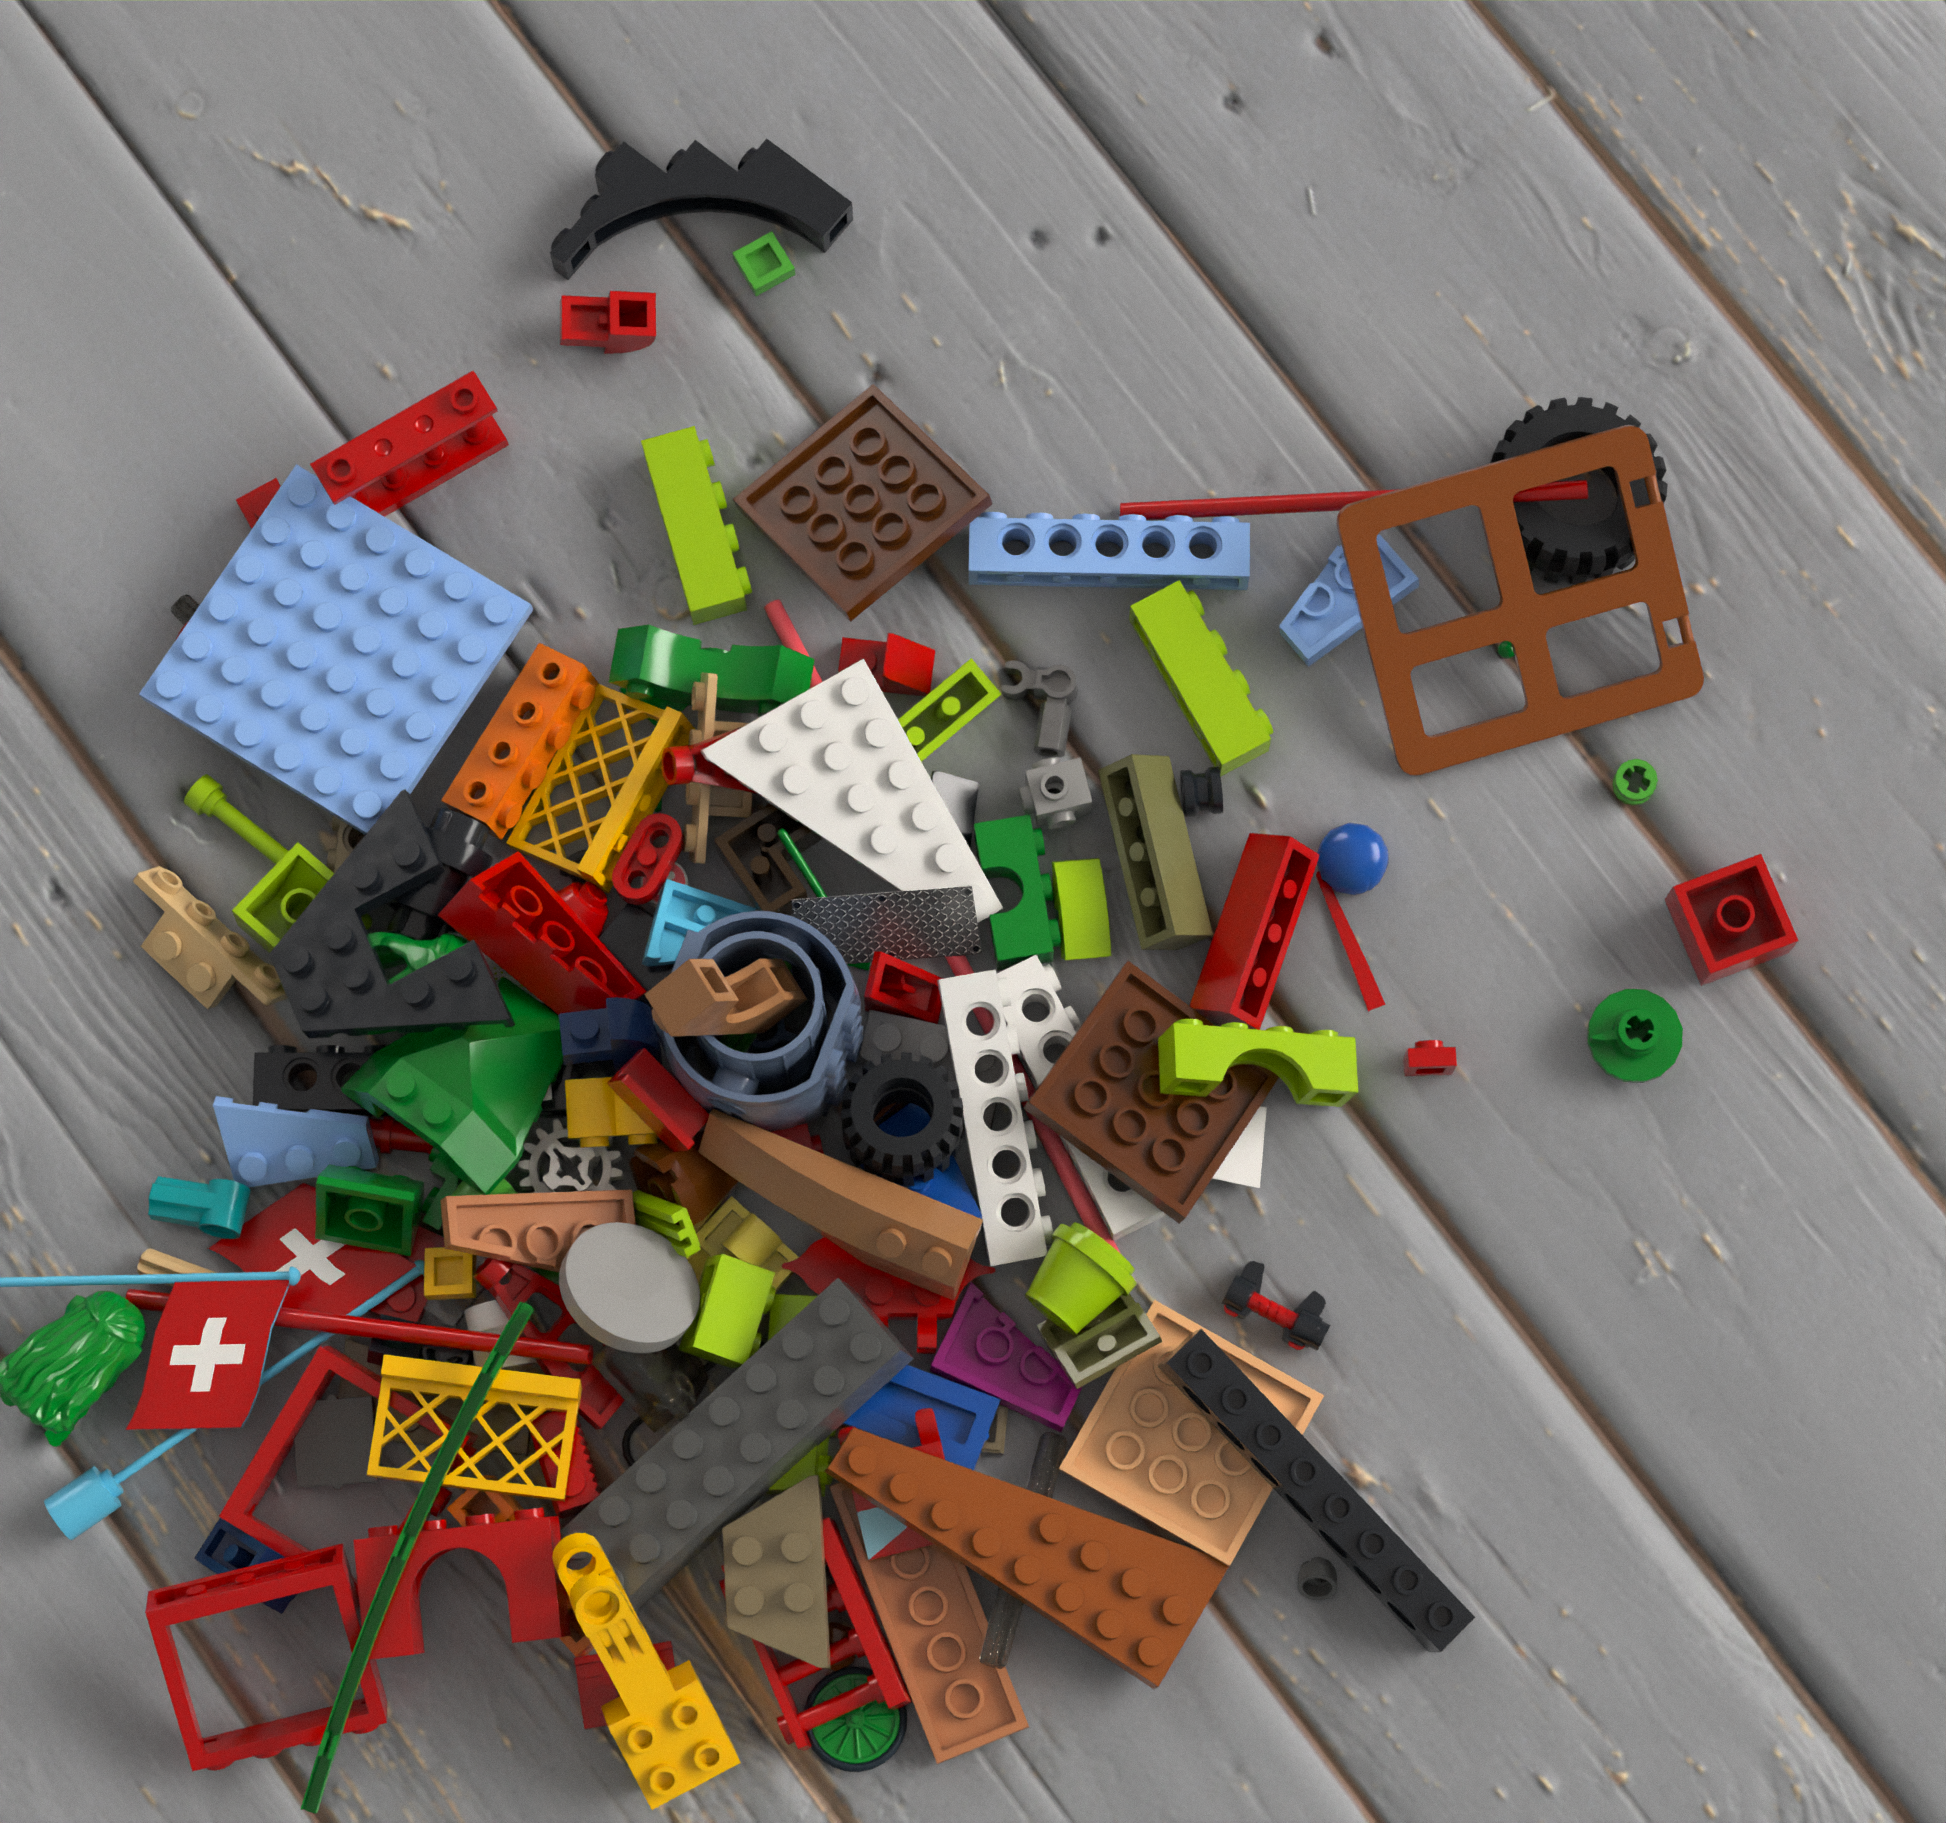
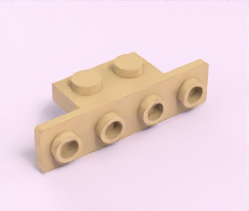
M701 673L700 682L693 683L691 705L692 710L698 711L697 730L691 729L688 746L748 724L746 722L715 721L717 674ZM693 782L686 784L685 801L686 805H692L691 824H685L683 828V852H689V861L705 864L709 815L745 818L751 816L752 793Z
M158 866L139 872L133 882L165 911L140 947L205 1008L210 1009L217 1006L236 979L266 1006L288 998L275 967L261 960L250 949V945L244 937L230 931L216 918L215 911L208 904L197 900L182 886L181 879L175 873Z

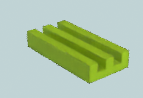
M639 1190L632 1192L634 1209L637 1210L634 1212L635 1222L638 1225L650 1229L669 1240L678 1255L688 1258L701 1250V1245L687 1208Z

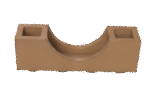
M688 959L645 993L646 998L653 1007V1019L671 1037L765 1033L807 1000L782 959H758L727 977L723 976L713 959Z

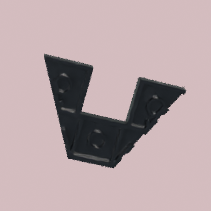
M406 789L397 795L269 954L299 1026L309 1039L329 1038L339 1033L348 1036L368 1035V1031L396 1030L400 1034L432 1032L439 1027L465 1030V1026L504 1024L505 1027H513L515 1025L483 952L475 940L392 984L389 982L361 916L446 872L415 803Z

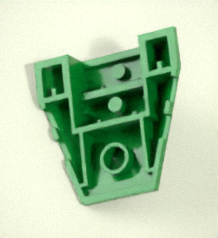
M505 977L497 980L496 983L515 1022L513 1027H505L504 1024L465 1026V1030L439 1027L432 1032L408 1033L374 1053L341 1088L346 1096L375 1117L379 1118L384 1112L388 1113L443 1153L449 1170L482 1195H489L519 1162L524 1151L523 1144L533 1122H537L542 1111L541 1104L550 1084L555 1082L564 1062L559 1015Z

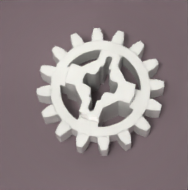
M556 1119L553 1120L554 1132L549 1135L541 1128L536 1130L540 1140L537 1146L531 1143L524 1144V1149L531 1158L530 1160L518 1162L519 1169L529 1173L528 1177L519 1182L523 1190L534 1189L533 1193L616 1190L611 1185V1182L624 1178L622 1170L612 1166L622 1160L620 1151H607L614 1142L612 1137H609V1146L563 1147L561 1144L563 1141H580V1139H569L568 1129H564L560 1121ZM546 1154L550 1159L549 1172L540 1181V1165ZM558 1156H561L566 1162L569 1161L573 1166L578 1165L577 1168L584 1185H581L577 1179L573 1180L569 1175L564 1176L563 1165ZM602 1159V1177L596 1187L592 1182L593 1169L599 1164L598 1161Z

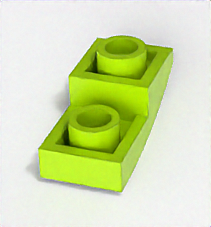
M1087 858L1053 861L1054 909L1059 911L1061 958L1064 960L1112 956L1108 908L1100 859Z

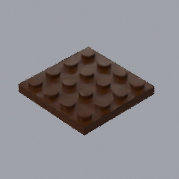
M874 384L733 498L736 508L850 622L993 504L990 495Z
M1127 961L1116 974L1023 1109L1180 1224L1187 1217L1279 1077L1272 1071L1258 1065L1239 1064L1227 1068L1222 1082L1206 1097L1160 1093L1158 1038L1173 1023L1181 1019H1198L1203 1022V1025H1216L1130 961Z

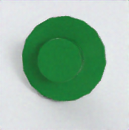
M1624 989L1610 994L1595 1008L1588 1023L1587 1044L1593 1060L1607 1075L1622 1082L1644 1083L1661 1077L1674 1065L1682 1048L1683 1028L1676 1011L1663 997L1645 989Z

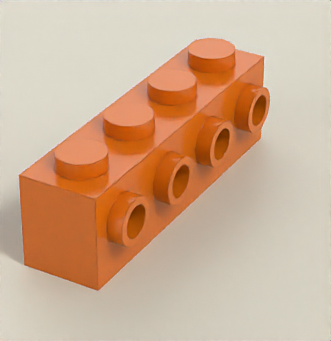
M541 643L537 645L441 799L449 810L484 824L490 829V835L500 840L503 839L508 829L514 827L519 821L522 814V806L532 790L539 787L543 782L547 766L556 751L564 747L569 740L571 727L582 710L589 707L594 699L598 681L584 664Z

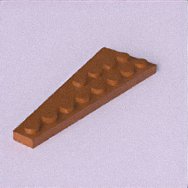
M854 1427L850 1430L824 1471L1152 1689L1159 1687L1229 1568V1566L1206 1553Z

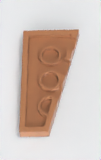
M632 1189L446 1196L440 1200L445 1249L559 1273L562 1261L570 1247L588 1229L601 1224L615 1222L636 1225Z

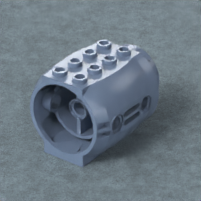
M750 911L721 918L707 925L699 932L688 929L672 972L688 959H713L724 977L740 971L758 959L777 958L783 961L786 960L792 965L790 971L806 998L813 1005L811 1017L803 1031L799 1035L786 1031L784 1020L781 1019L775 1024L778 1029L772 1039L768 1041H758L755 1039L749 1050L754 1054L733 1050L720 1043L713 1035L697 1036L706 1064H709L715 1074L712 1082H709L703 1078L697 1064L695 1051L696 1036L671 1037L669 1033H666L657 1025L654 1019L653 1023L666 1059L678 1083L709 1115L712 1109H715L772 1132L808 1124L821 1115L827 1117L831 1105L839 1107L844 1090H846L848 1080L845 1079L847 1071L844 1069L848 1061L856 1063L865 1036L862 1035L864 1026H861V1000L857 986L842 955L831 941L816 928L795 917L770 911ZM825 1002L834 1015L830 1027L828 1026Z

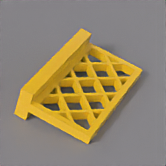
M598 684L592 703L588 708L581 711L572 725L569 740L564 747L558 749L547 769L543 782L535 790L506 844L513 850L591 882L603 892L609 894L613 886L612 872L637 825L642 819L653 814L668 787L663 777L661 766L664 749L666 747L688 746L690 731L695 728L682 712L669 707L663 710ZM603 700L616 704L620 717L597 726L594 716ZM626 709H629L633 712L627 714ZM646 718L658 721L650 736L635 741L631 724ZM623 728L628 745L605 754L600 737ZM593 740L597 757L575 766L572 756L576 748ZM631 756L634 766L629 775L613 782L608 765ZM601 768L605 785L583 794L578 777ZM571 781L575 797L552 806L550 795L555 786ZM609 796L611 808L607 815L590 822L586 805ZM578 809L583 826L560 834L556 817ZM548 821L552 838L536 845L525 841L533 826ZM586 837L589 847L581 862L578 864L566 859L563 845ZM556 849L557 854H554L549 851Z
M384 1355L381 1369L382 1381L367 1476L424 1484L431 1469L425 1458L442 1446L449 1432L433 1409L448 1398L462 1399L464 1402L482 1367ZM501 1369L484 1400L487 1403L480 1407L473 1421L477 1420L493 1441L470 1459L460 1447L458 1454L465 1463L449 1475H446L442 1486L565 1502L577 1413L582 1394L581 1380ZM392 1390L413 1393L423 1406L422 1409L400 1425L389 1412ZM421 1394L438 1397L427 1403ZM497 1404L510 1405L521 1420L497 1437L482 1416ZM520 1407L535 1408V1410L526 1416ZM546 1410L566 1412L564 1431L546 1443L531 1422ZM429 1414L444 1435L420 1452L405 1433V1430ZM388 1419L395 1429L385 1436ZM526 1426L542 1448L518 1465L503 1443ZM399 1435L415 1454L414 1458L400 1468L380 1466L382 1448ZM562 1442L559 1460L552 1449ZM498 1447L514 1469L498 1481L486 1480L475 1467V1464ZM547 1453L558 1468L556 1488L534 1486L524 1470ZM421 1462L427 1472L411 1469ZM470 1469L476 1478L462 1477L460 1475ZM519 1475L525 1484L509 1483V1481Z

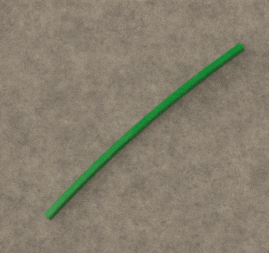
M519 1302L488 1356L441 1446L403 1527L349 1660L317 1753L300 1810L305 1809V1811L314 1814L318 1813L352 1703L396 1587L429 1511L480 1407L535 1310L526 1302Z

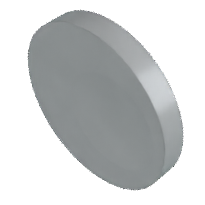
M620 1222L594 1226L582 1233L565 1255L559 1273V1287L562 1299L577 1324L590 1336L603 1344L631 1353L656 1352L676 1343L687 1331L698 1312L700 1302L699 1285L692 1266L686 1257L678 1255L669 1240L645 1227Z

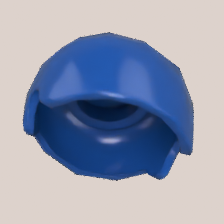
M1349 822L1333 828L1326 834L1318 848L1320 856L1317 865L1321 878L1336 892L1358 895L1372 890L1382 879L1389 864L1388 849L1382 836L1364 824Z

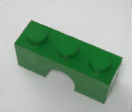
M1030 814L974 823V838L978 862L986 878L1009 879L1022 892V899L1015 908L1007 912L989 915V926L997 971L1012 967L1034 955H1037L1041 964L1053 962V948L1061 946V937L1057 918L1048 920L1045 902L1053 901V892L1049 873L1040 874L1038 856L1045 855L1041 827L1032 829Z

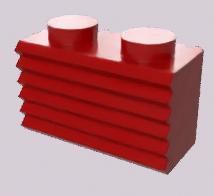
M552 1411L538 1416L531 1422L546 1443L564 1431L566 1412ZM578 1414L565 1502L551 1500L555 1513L560 1519L580 1513L603 1490L598 1485L600 1480L595 1475L597 1471L592 1466L594 1461L589 1456L591 1452L586 1447L588 1443L583 1438L585 1434L581 1430L582 1424L578 1420ZM530 1432L535 1450L537 1452L542 1447ZM562 1442L552 1449L559 1460ZM546 1453L539 1459V1463L547 1487L556 1488L558 1468Z

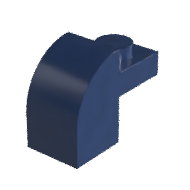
M606 998L607 1008L559 1014L564 1065L613 1059L614 1072L616 1074L642 1048H645L662 1065L660 1039L653 1023L652 1008L641 1001L629 998Z

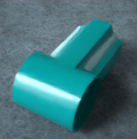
M158 1176L155 1183H152L149 1194L148 1215L151 1220L198 1227L200 1231L214 1237L237 1239L241 1234L251 1189L244 1184L227 1179H212L209 1181V1184Z

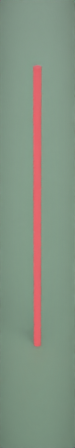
M778 599L768 603L764 610L782 645L810 657L782 602ZM813 666L810 688L823 682L815 666ZM965 955L945 957L955 977L974 973ZM982 1007L972 1009L984 1033L990 1032L993 1027L992 1014ZM1014 1054L1012 1055L1015 1074L1024 1073L1028 1099H1030L1036 1090L1018 1055ZM1028 1101L1021 1102L1023 1108ZM1025 1110L1029 1120L1033 1121L1034 1129L1085 1227L1100 1236L1120 1253L1059 1134Z

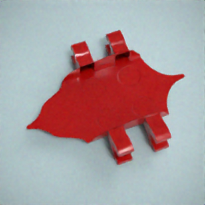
M825 1237L811 1244L799 1258L782 1264V1268L798 1274L808 1287L817 1294L822 1293L832 1282L840 1278L853 1287L887 1328L888 1319L917 1321V1354H936L937 1320L952 1317L959 1294L972 1279L984 1274H992L996 1271L994 1267L981 1265L970 1258L958 1293L953 1301L868 1266Z

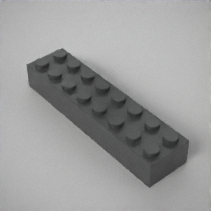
M837 1278L560 1530L561 1540L574 1533H587L594 1536L600 1543L636 1612L720 1536L723 1527L743 1515L769 1491L770 1487L814 1447L822 1443L914 1358L853 1287ZM588 1552L574 1554L568 1560L567 1567L572 1570L584 1568L590 1563L592 1554Z

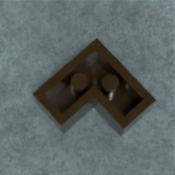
M769 803L715 838L714 842L717 854L751 904L756 908V911H770L790 916L793 914L791 900L806 899L807 892L787 863L792 857L779 838L778 830L783 828L787 831L800 853L821 841L822 838Z

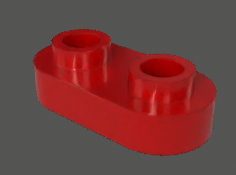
M663 813L648 815L637 825L612 872V882L616 892L625 902L634 905L645 904L654 899L662 888L684 846L682 830L673 817ZM666 836L669 838L665 846L660 848L653 846V842L657 837ZM638 876L646 878V883L642 887H631V882L634 878Z

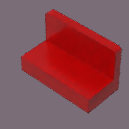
M645 1048L639 1049L607 1082L613 1091L675 1152L688 1151L695 1144L692 1138L708 1121L709 1114Z

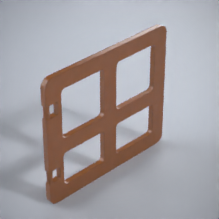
M1620 426L1353 502L1344 506L1338 513L1337 528L1396 762L1409 775H1422L1695 696L1703 686V670L1688 616V606L1664 504L1658 488L1649 440L1646 433L1636 426ZM1611 466L1615 471L1635 555L1634 566L1628 570L1544 594H1537L1533 587L1513 504L1514 495L1519 491ZM1644 478L1650 503L1635 507L1629 482ZM1466 506H1477L1498 586L1499 604L1488 610L1411 632H1400L1377 545V535L1382 530ZM1644 602L1647 606L1658 652L1659 668L1649 674L1572 696L1562 697L1558 690L1546 640L1547 631L1558 625ZM1677 618L1682 643L1668 646L1663 622ZM1502 641H1509L1512 644L1525 697L1524 707L1519 711L1432 736L1426 735L1410 676L1412 669L1418 665Z

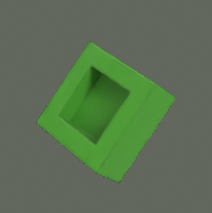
M772 231L732 253L734 262L755 296L795 276L794 266Z

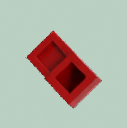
M610 291L608 297L561 296L560 345L604 347V354H614L644 349L650 346L656 339V293Z

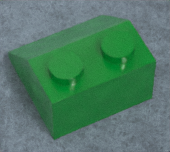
M329 1164L318 1175L316 1182L315 1239L411 1256L422 1215L424 1182L412 1180L403 1175L390 1176L364 1171L355 1166L341 1167Z

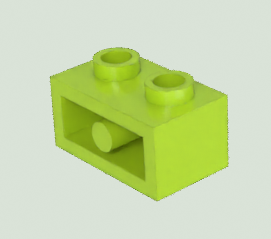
M722 1253L707 1257L699 1282L700 1302L698 1312L684 1333L679 1350L729 1368H737L744 1364L759 1350L761 1333L757 1331L762 1314L768 1313L774 1301L775 1287L771 1285L775 1272Z

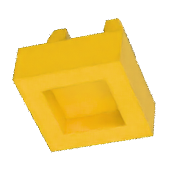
M445 1247L425 1248L424 1296L427 1300L476 1298V1279L473 1278V1275L476 1271L477 1255L445 1249Z

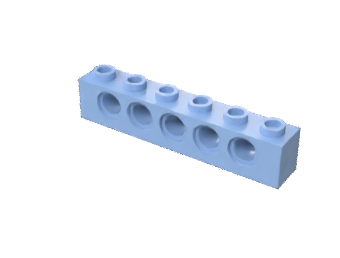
M984 512L969 525V585L1163 589L1180 580L1184 589L1247 590L1250 577V523L1239 522V519L1236 517L1220 516L1213 518L1212 522H1194L1191 517L1183 515L1169 516L1165 518V521H1146V517L1136 514L1120 516L1119 520H1100L1098 515L1087 513L1074 515L1072 519H1054L1053 515L1048 513H1030L1026 515V518H1007V515L1001 512ZM1020 540L1028 546V549L1023 554L1011 555L1003 547L1009 541ZM1066 541L1075 550L1067 556H1058L1051 551L1050 547L1055 542ZM1113 542L1120 547L1121 552L1116 556L1106 557L1101 555L1096 548L1101 543ZM1150 543H1159L1168 552L1163 557L1153 558L1148 556L1143 548ZM1196 544H1206L1213 549L1214 554L1209 558L1200 559L1190 552V548Z

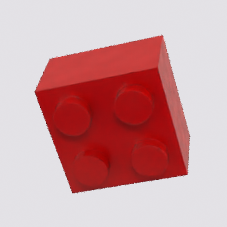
M1762 854L1673 886L1664 899L1701 986L1788 954L1799 941Z

